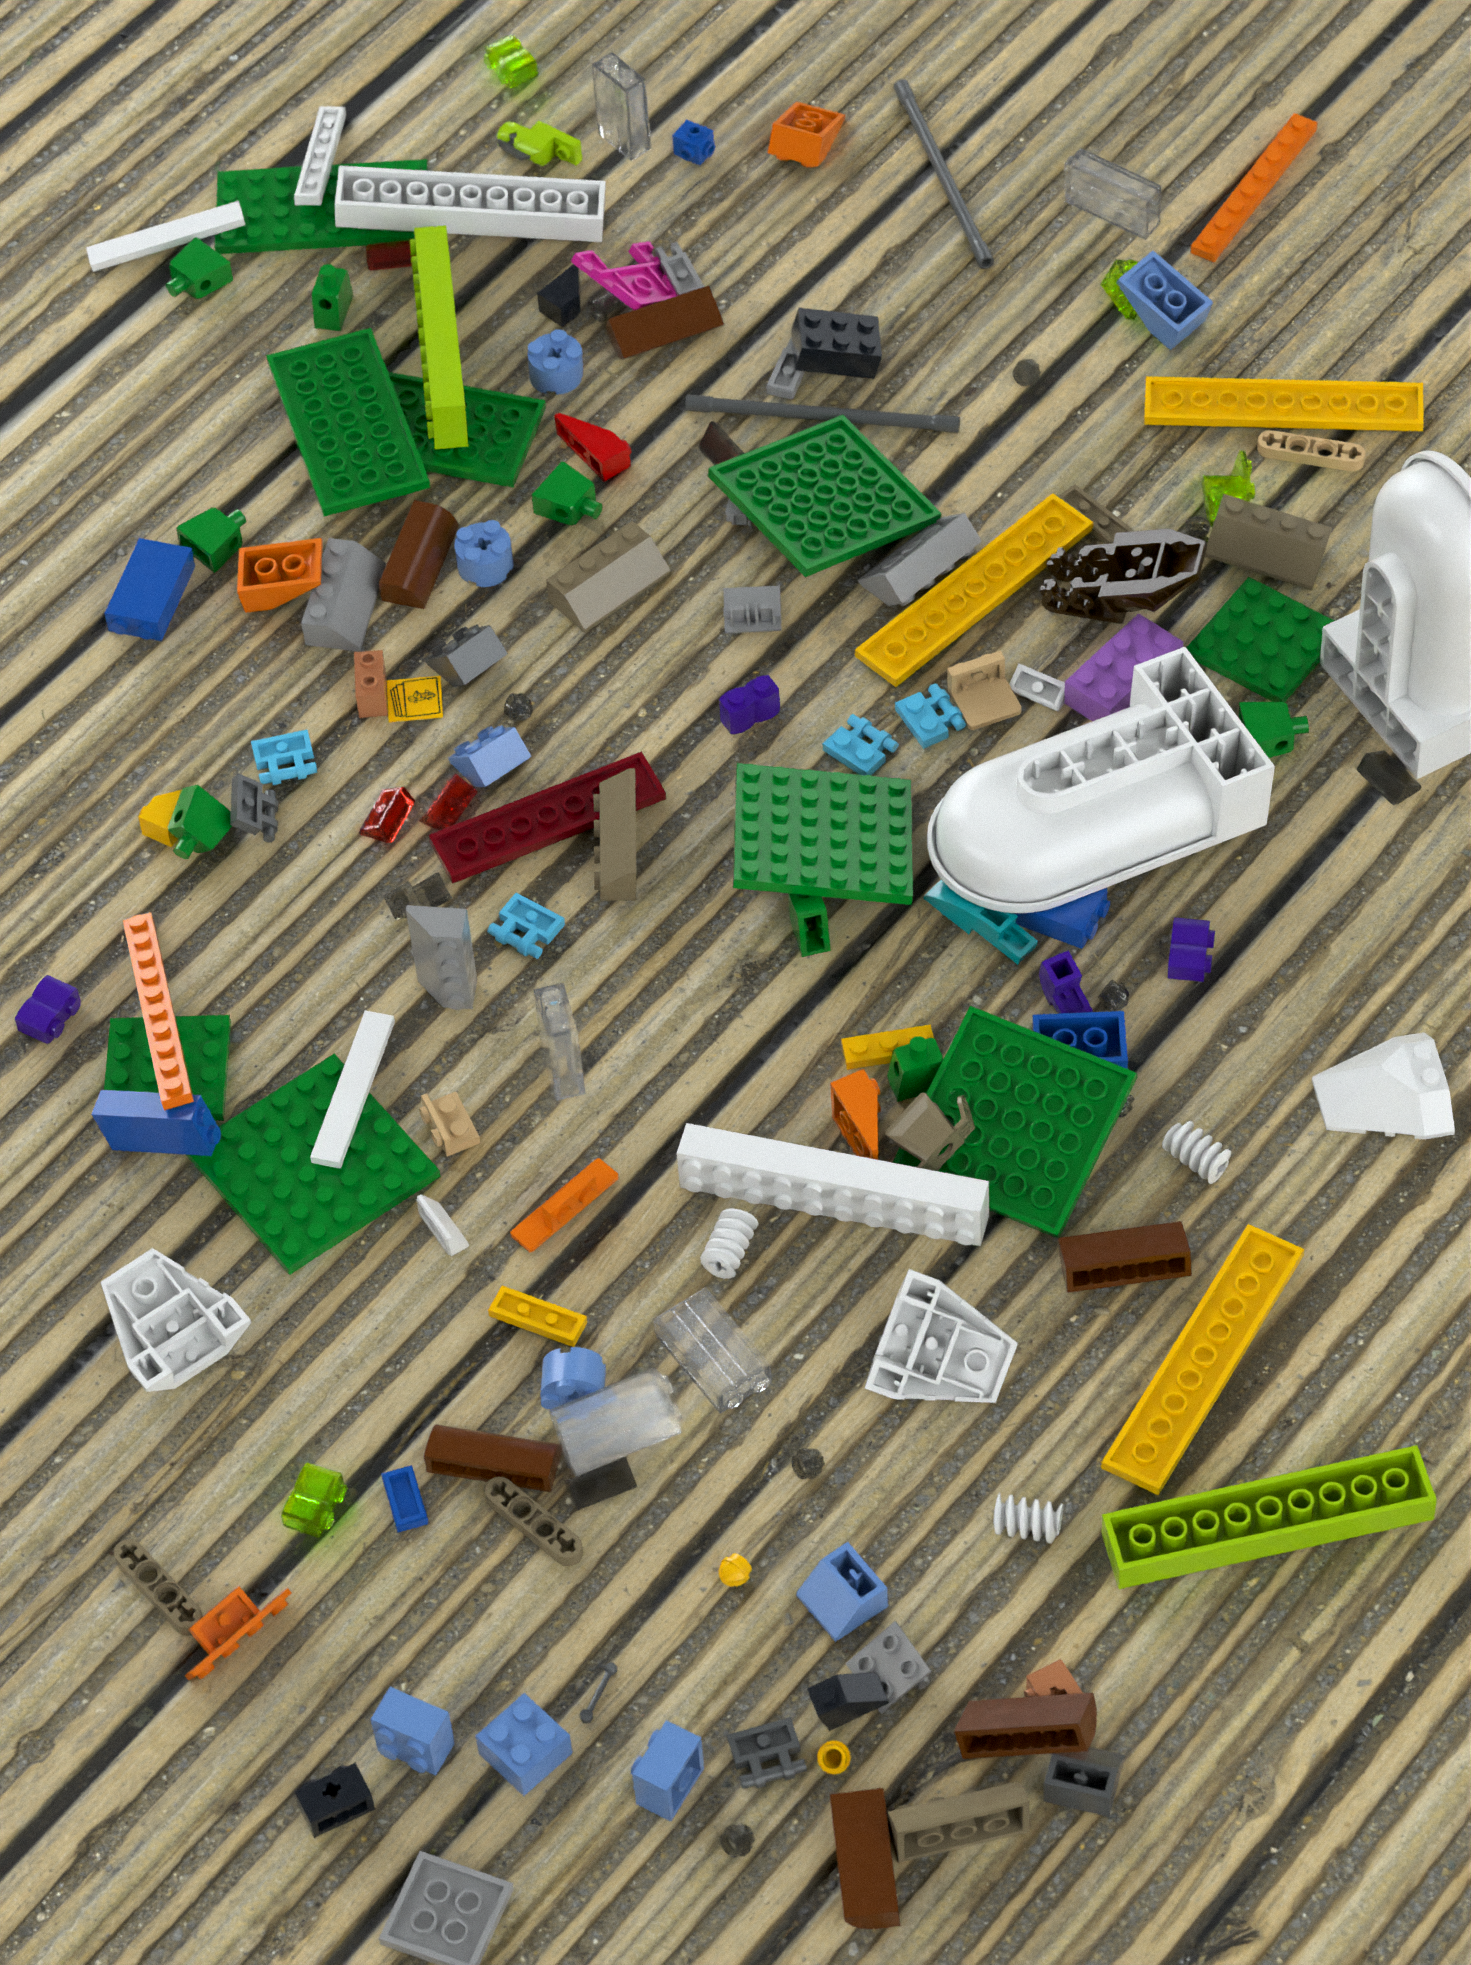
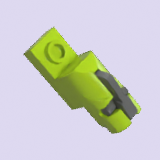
M539 120L530 129L508 121L497 132L498 146L520 161L528 159L544 166L554 156H557L561 160L577 166L583 160L580 140Z

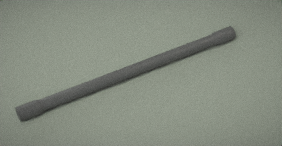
M900 79L893 86L899 101L904 106L971 245V250L979 267L982 269L989 268L994 263L992 254L975 225L916 103L915 95L908 81Z
M687 394L685 410L695 412H724L828 421L844 415L851 423L931 429L933 431L959 433L960 416H931L759 402Z

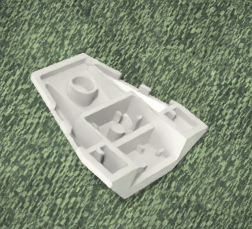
M1424 1032L1393 1037L1312 1077V1083L1326 1130L1366 1134V1130L1385 1132V1136L1395 1137V1133L1415 1135L1414 1139L1423 1140L1455 1134L1449 1086L1434 1039Z
M153 1248L101 1281L128 1369L146 1392L175 1389L227 1355L251 1324L249 1317L231 1296L218 1292L210 1287L208 1282L202 1278L197 1279L186 1272L184 1267Z
M909 1269L897 1294L877 1347L865 1389L893 1399L902 1400L906 1398L931 1401L955 1400L959 1402L996 1403L1018 1342L940 1280Z

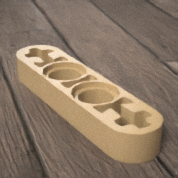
M1272 430L1264 431L1258 437L1257 451L1265 458L1345 471H1358L1365 464V450L1362 446L1355 443ZM1299 445L1302 446L1305 450L1301 452L1292 451L1290 448L1292 446ZM1329 450L1332 454L1330 456H1321L1318 452Z

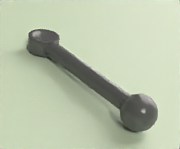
M610 1662L605 1665V1674L587 1709L580 1712V1719L583 1723L588 1724L592 1722V1712L611 1675H615L618 1668L615 1663Z

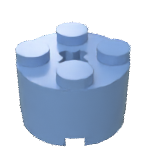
M554 330L550 334L540 336L529 343L528 366L530 382L533 387L542 393L547 394V391L555 392L557 395L568 393L580 384L583 376L582 348L579 342L567 335L564 330Z
M495 520L475 523L468 527L460 528L456 533L455 553L458 572L461 578L466 582L468 580L475 582L476 586L490 587L503 582L507 578L508 572L513 569L511 540L507 531Z
M571 1347L570 1352L560 1353V1349H556L546 1354L542 1364L541 1406L546 1409L569 1413L573 1418H585L589 1411L598 1408L604 1401L606 1364L602 1363V1357L592 1350L580 1347Z

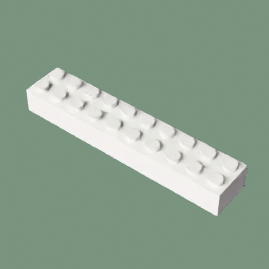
M339 166L335 197V227L414 231V228L446 225L447 233L602 242L605 181Z
M686 1123L677 1150L680 1188H685L691 1192L701 1191L716 1194L721 1198L731 1197L746 1200L752 1204L762 1203L776 1206L783 1210L803 1211L813 1216L824 1215L845 1222L854 1221L865 1223L871 1227L895 1229L901 1233L911 1232L926 1235L932 1239H947L957 1241L962 1245L972 1244L981 1246L989 1218V1181L689 1123Z

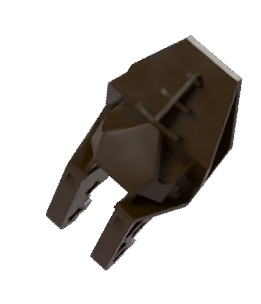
M1157 529L1116 533L1113 543L1085 545L1083 549H1080L1079 559L1066 553L1063 547H1059L1056 554H1052L1051 560H1048L1047 566L1056 579L1070 582L1071 587L1070 590H1065V588L1059 587L1054 579L1044 580V586L1040 587V592L1043 596L1042 606L1052 613L1117 624L1124 623L1126 612H1135L1143 609L1155 612L1199 579L1207 544L1203 540L1172 529Z

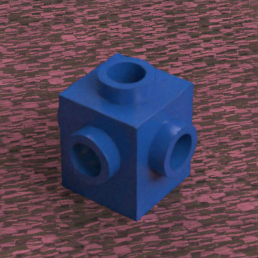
M686 120L672 135L674 155L700 166L714 153L713 130L706 126Z

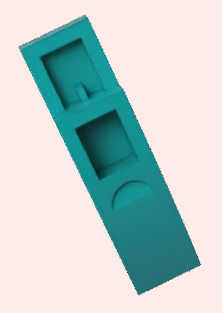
M942 879L923 897L924 900L967 934H970L973 930L976 931L1017 965L1038 943V940L1015 923L1018 917L1016 914L994 911L971 903L951 890Z

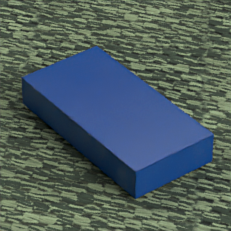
M412 1465L381 1473L397 1532L429 1524Z

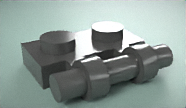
M238 773L232 778L230 825L253 835H256L261 830L263 840L268 843L273 842L275 834L278 832V821L275 819V813L278 812L276 792L274 790H266L262 793L263 783Z
M791 1717L727 1735L728 1745L736 1770L748 1766L751 1770V1773L739 1776L742 1789L753 1786L756 1789L766 1786L767 1782L782 1778L787 1781L794 1779L796 1774L807 1772L804 1758L791 1762L789 1756L801 1752ZM779 1759L780 1765L762 1770L760 1763Z

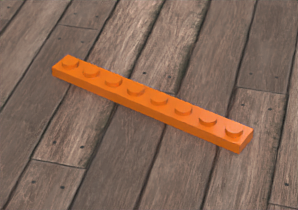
M1296 113L1291 116L1192 243L1191 254L1213 263L1218 259L1316 132V121Z

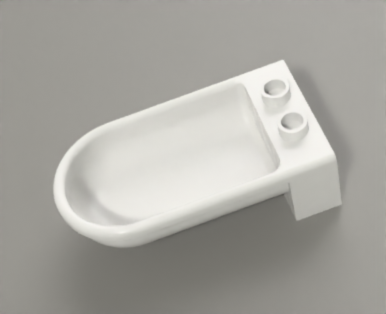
M1430 450L1421 451L1410 456L1404 462L1401 471L1394 474L1378 493L1372 516L1369 561L1365 563L1363 569L1360 609L1323 626L1320 665L1416 779L1471 753V477L1448 456Z
M1183 647L1134 666L1129 708L984 762L960 776L936 806L931 816L927 833L929 857L938 876L951 890L980 907L1005 913H1034L1049 910L1265 826L1267 824L1275 766L1187 648Z

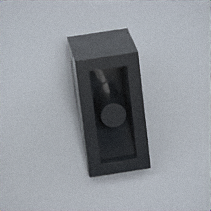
M574 264L537 292L539 312L561 327L570 320L575 319L581 312L579 268Z
M877 1673L837 1674L807 1688L818 1718L829 1731L889 1704Z

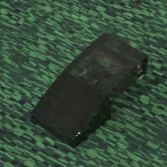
M439 872L414 886L407 881L383 895L396 920L407 918V905L438 907L453 899Z

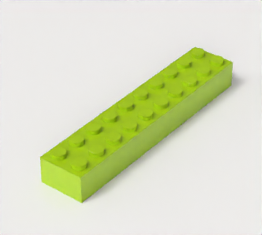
M446 225L414 228L415 239H410L411 256L416 255L411 257L426 418L427 420H432L427 422L428 438H434L435 449L468 447L465 399Z
M1415 1445L1102 1514L1101 1534L1118 1589H1123L1434 1520L1437 1499L1419 1448Z

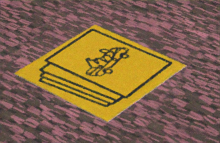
M441 676L387 680L389 723L443 718Z

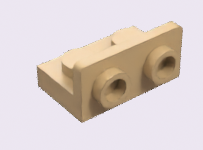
M457 1092L450 1093L433 1101L430 1100L427 1093L421 1095L423 1105L419 1108L421 1118L425 1125L430 1123L433 1129L430 1131L433 1142L437 1148L442 1146L447 1157L480 1144V1136Z

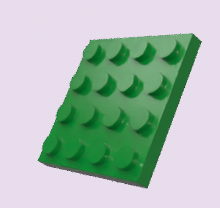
M1248 577L1186 648L1196 662L1272 702H1286L1320 662L1323 626L1334 622V620Z
M230 1015L175 1016L192 1095H201L214 1120L224 1121L231 1031ZM143 1017L110 1018L104 1090L159 1093Z

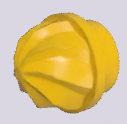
M732 1553L730 1557H725L721 1561L718 1573L723 1584L729 1587L740 1586L749 1580L752 1567L744 1557L737 1553Z
M831 1740L820 1747L817 1761L820 1768L826 1773L839 1774L849 1766L851 1754L844 1743Z

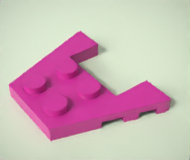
M650 241L632 244L628 252L637 261V265L609 269L593 250L577 252L571 260L574 265L633 310L678 296L667 275L662 274L659 268L661 266L660 259L653 256L652 251L654 247Z

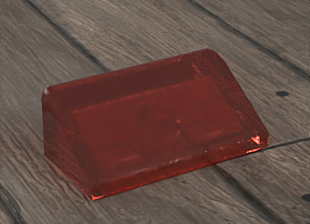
M410 240L367 244L366 246L369 271L412 266L411 257L416 256H411Z
M455 773L446 782L419 821L439 831L453 826L478 791Z
M405 787L383 789L360 828L359 833L365 837L385 843H392L415 803L414 798Z

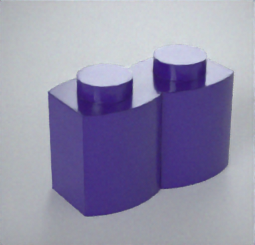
M769 675L756 677L744 687L735 688L723 694L719 699L722 724L730 734H739L750 729L756 722L767 721L780 712L779 688Z
M1174 917L1168 962L1169 979L1204 982L1205 973H1211L1212 955H1207L1208 948H1214L1215 930H1210V921Z
M46 975L38 983L32 996L19 1009L15 1017L18 1031L46 1044L51 1043L54 1038H58L62 1034L65 1026L64 1022L78 1012L81 1005L78 989Z

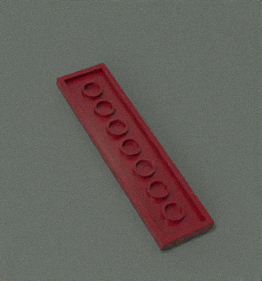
M641 751L428 835L429 842L453 884L594 828V820H600V812H594V794H599L600 782L627 769L635 768L636 811L666 800V792Z

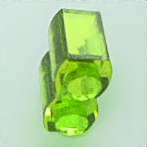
M509 34L484 46L486 55L483 56L487 68L489 70L493 69L502 84H506L509 88L513 89L539 76L536 60L527 49L523 48L520 41L513 34Z
M306 1462L281 1514L283 1526L317 1538L322 1535L324 1530H329L334 1519V1512L332 1510L337 1503L343 1501L347 1490L342 1473Z

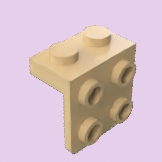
M1001 650L947 668L948 692L956 707L962 712V718L969 729L975 730L1021 714V705L1005 678V658Z

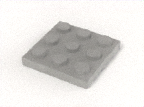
M420 1851L380 1934V1945L437 1965H480L514 1890L513 1883Z

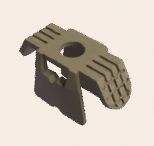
M920 1093L890 1125L885 1134L894 1140L898 1147L922 1161L917 1168L938 1171L965 1142L964 1140L975 1129L969 1105L963 1095L957 1097L962 1119L953 1127L938 1105L932 1102L926 1093ZM949 1144L946 1151L939 1155L940 1151Z

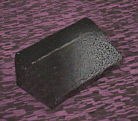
M712 421L709 423L700 442L699 450L713 465L745 454L716 422Z
M1385 750L1365 753L1357 767V771L1392 805L1401 803L1422 788Z
M626 1457L564 1480L577 1510L637 1488Z

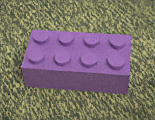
M1138 613L1065 681L1064 703L1091 721L1129 708L1134 666L1183 648V641Z

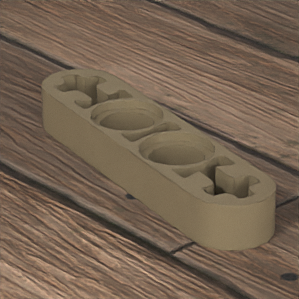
M494 1477L486 1483L484 1489L486 1502L493 1510L559 1564L573 1566L580 1562L583 1557V1547L580 1538L507 1478ZM497 1490L498 1492H502L503 1490H505V1496L510 1501L508 1505L506 1499L502 1495L498 1494L494 1497L493 1491ZM520 1506H527L531 1509V1513L524 1518H518L513 1514L514 1510ZM542 1525H550L554 1528L553 1533L546 1537L538 1535L536 1530ZM562 1545L568 1549L573 1546L574 1552L566 1551L563 1554Z
M133 1539L119 1542L114 1549V1558L118 1568L177 1632L186 1636L192 1635L188 1629L203 1617L199 1606L139 1542ZM126 1552L135 1554L138 1563L136 1567L129 1557L124 1558ZM151 1570L158 1574L157 1578L152 1582L145 1583L140 1580L141 1575L146 1571ZM171 1591L177 1594L176 1600L172 1603L164 1604L159 1600L165 1592ZM182 1608L188 1617L194 1618V1621L191 1623L187 1620L183 1621L179 1610Z

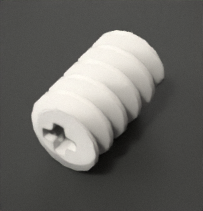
M1188 1121L1183 1126L1181 1123L1175 1124L1166 1133L1162 1142V1148L1165 1151H1171L1173 1157L1180 1158L1184 1165H1189V1168L1193 1172H1198L1202 1179H1208L1209 1184L1216 1182L1227 1168L1232 1152L1229 1149H1225L1220 1153L1222 1149L1220 1142H1216L1210 1147L1213 1140L1212 1136L1207 1135L1201 1140L1204 1131L1201 1128H1197L1192 1132L1194 1128L1192 1121Z
M734 1208L725 1209L720 1213L719 1221L716 1222L714 1231H712L709 1237L710 1240L705 1246V1251H703L700 1257L702 1265L708 1272L723 1279L735 1277L736 1272L734 1270L739 1268L741 1264L740 1259H743L745 1255L744 1250L748 1248L750 1244L749 1239H752L754 1235L753 1230L758 1226V1221L753 1215Z
M999 1493L993 1519L995 1533L1000 1535L1006 1526L1009 1537H1013L1019 1529L1021 1538L1026 1539L1032 1531L1035 1541H1039L1045 1533L1047 1543L1051 1544L1060 1532L1064 1504L1061 1503L1057 1511L1053 1512L1050 1501L1047 1502L1042 1510L1040 1509L1038 1499L1034 1500L1031 1507H1027L1026 1497H1022L1019 1504L1014 1505L1013 1495H1009L1006 1502L1002 1503Z

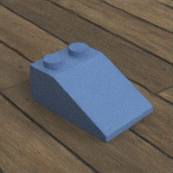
M1151 251L1117 280L1118 286L1149 332L1169 350H1172L1205 322L1213 304L1207 296L1154 251Z

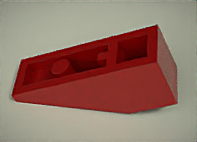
M562 413L554 415L556 434L604 482L631 467V448L626 440H621L613 431Z

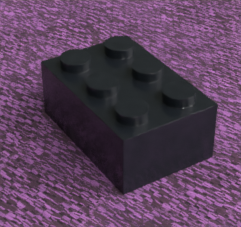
M798 308L791 329L795 370L875 379L882 358L878 316Z

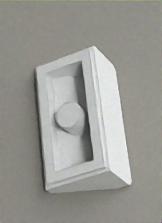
M1018 664L1009 683L1013 692L1059 712L1065 700V683Z
M421 1194L417 1196L419 1215L446 1253L453 1256L466 1249L469 1243L441 1204Z

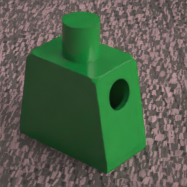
M195 237L170 261L169 267L172 280L166 284V289L173 297L185 291L195 299H200L233 281L230 261Z
M325 264L320 267L312 290L315 328L341 331L354 295L347 270L335 268L332 264Z
M563 461L532 494L534 514L571 526L576 525L584 515L597 519L603 508V505L596 501L594 483Z
M210 508L176 527L179 545L192 548L193 557L215 573L242 546L243 541L240 527L247 520L238 509L226 516L217 508Z
M1239 702L1238 718L1268 758L1291 752L1294 749V736L1309 733L1307 716L1291 718L1285 702Z
M199 785L182 789L168 825L169 832L179 839L173 852L182 859H189L193 851L196 853L211 851L232 827L230 825L231 811Z
M787 893L790 920L801 956L805 957L831 951L827 909L822 897ZM806 922L814 923L815 928L807 932L809 930Z
M917 1036L912 1038L909 1044L893 1050L887 1079L897 1102L917 1097L920 1093H927L943 1061L935 1038L925 1039Z

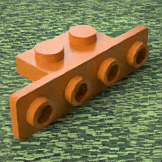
M600 1158L595 1159L510 1231L511 1237L528 1252H533L619 1179L618 1173Z
M240 1586L235 1588L188 1629L208 1653V1656L191 1669L185 1677L188 1680L196 1676L200 1680L203 1679L215 1668L212 1662L220 1655L227 1658L240 1647L237 1643L238 1639L245 1633L250 1638L264 1626L261 1620L267 1614L271 1613L275 1616L289 1604L285 1599L292 1592L288 1588L259 1610Z

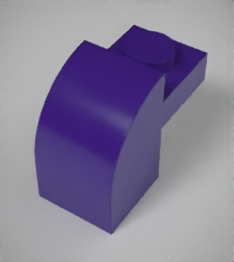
M1069 950L1041 962L1039 969L1040 983L1049 1006L1053 1005L1058 1014L1093 1012L1079 986L1082 974Z

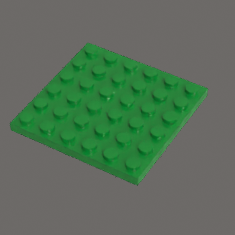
M844 415L708 468L707 476L804 577L937 523V520L942 516V513Z
M737 763L733 888L911 905L913 899L911 780Z
M970 1006L926 1094L932 1102L938 1105L953 1127L962 1119L957 1097L963 1095L969 1105L975 1129L941 1166L938 1172L989 1181L990 1211L1058 1239L1138 1078L1137 1073ZM949 1144L940 1151L939 1155L946 1151ZM899 1148L892 1163L917 1167L922 1161Z
M335 1053L219 1126L221 1137L219 1143L215 1145L212 1156L186 1155L289 1275L441 1177L440 1170L370 1092L368 1093L341 1169L311 1163L310 1156L345 1065Z

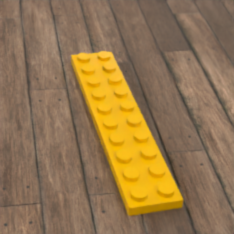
M1146 376L1144 425L1423 431V383Z
M1052 493L855 649V657L893 686L897 687L1045 569L1048 560H1051L1052 554H1056L1057 548L1063 547L1066 552L1092 531L1094 522Z
M1250 1224L1246 1226L1103 1458L1101 1469L1159 1496L1304 1256L1303 1248Z

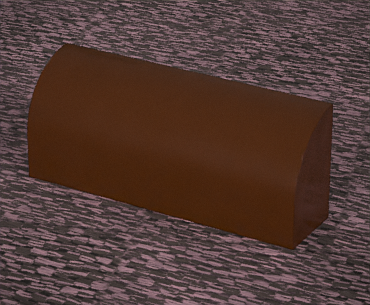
M708 285L609 318L606 324V331L615 352L623 360L722 327L725 324Z
M417 500L413 501L379 581L382 601L425 609L459 527L456 518L449 511L436 504Z
M1182 1221L1058 1238L1060 1261L1067 1293L1192 1276L1191 1250Z
M436 1424L431 1430L424 1453L426 1471L429 1473L488 1482L494 1477H505L517 1487L551 1492L563 1448L561 1444Z
M1094 1693L969 1701L954 1730L962 1758L972 1759L1088 1751L1094 1739L1097 1726V1709Z
M877 1788L830 1794L845 1921L851 1926L862 1929L900 1926L884 1789Z

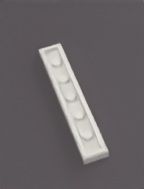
M345 107L319 108L294 195L295 205L322 204L346 118Z
M239 201L95 244L86 247L90 266L94 272L189 243L195 237L202 239L244 226L245 221Z
M365 1010L310 1156L311 1163L341 1169L394 1026V1016Z

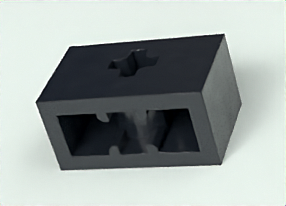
M356 1762L349 1766L337 1767L331 1774L318 1780H309L299 1789L294 1790L300 1811L314 1838L375 1810L372 1794Z

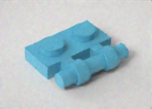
M936 683L928 688L931 694L930 698L925 699L922 693L918 692L895 702L896 712L923 749L949 738L948 727L954 726L957 731H960L966 726L965 721L962 719V712L958 707L952 705L949 694ZM941 708L944 715L938 717L934 710Z
M852 714L848 718L847 724L854 729L848 731L841 726L822 743L823 751L859 775H872L886 762L885 754L882 751L886 748L893 753L897 750L899 744L891 739L892 736L886 731H879L874 728L872 723L866 718H859ZM866 735L867 737L872 739L873 742L871 744H868L867 742L862 740V738Z
M307 729L251 741L257 770L269 768V772L258 774L260 783H263V785L268 783L277 785L281 784L282 780L298 777V780L307 778L306 775L318 773L315 762L307 764L303 762V760L314 758ZM289 763L295 764V766L278 770V766L285 765Z
M515 893L499 912V918L504 922L503 925L499 926L491 923L487 932L494 936L497 942L503 945L508 943L517 948L518 953L524 956L530 955L538 959L543 949L535 945V943L539 940L548 945L565 926L564 917ZM518 929L526 934L522 938L513 932Z

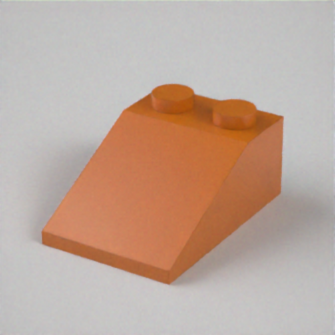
M795 102L773 123L768 154L775 155L777 159L782 161H798L804 167H818L825 160L845 120V114Z
M322 538L239 548L237 593L245 613L275 609L320 586Z
M861 1069L830 1083L832 1118L855 1156L879 1160L878 1113L881 1112V1107L878 1102V1095H880V1089L874 1078L870 1079L865 1070Z

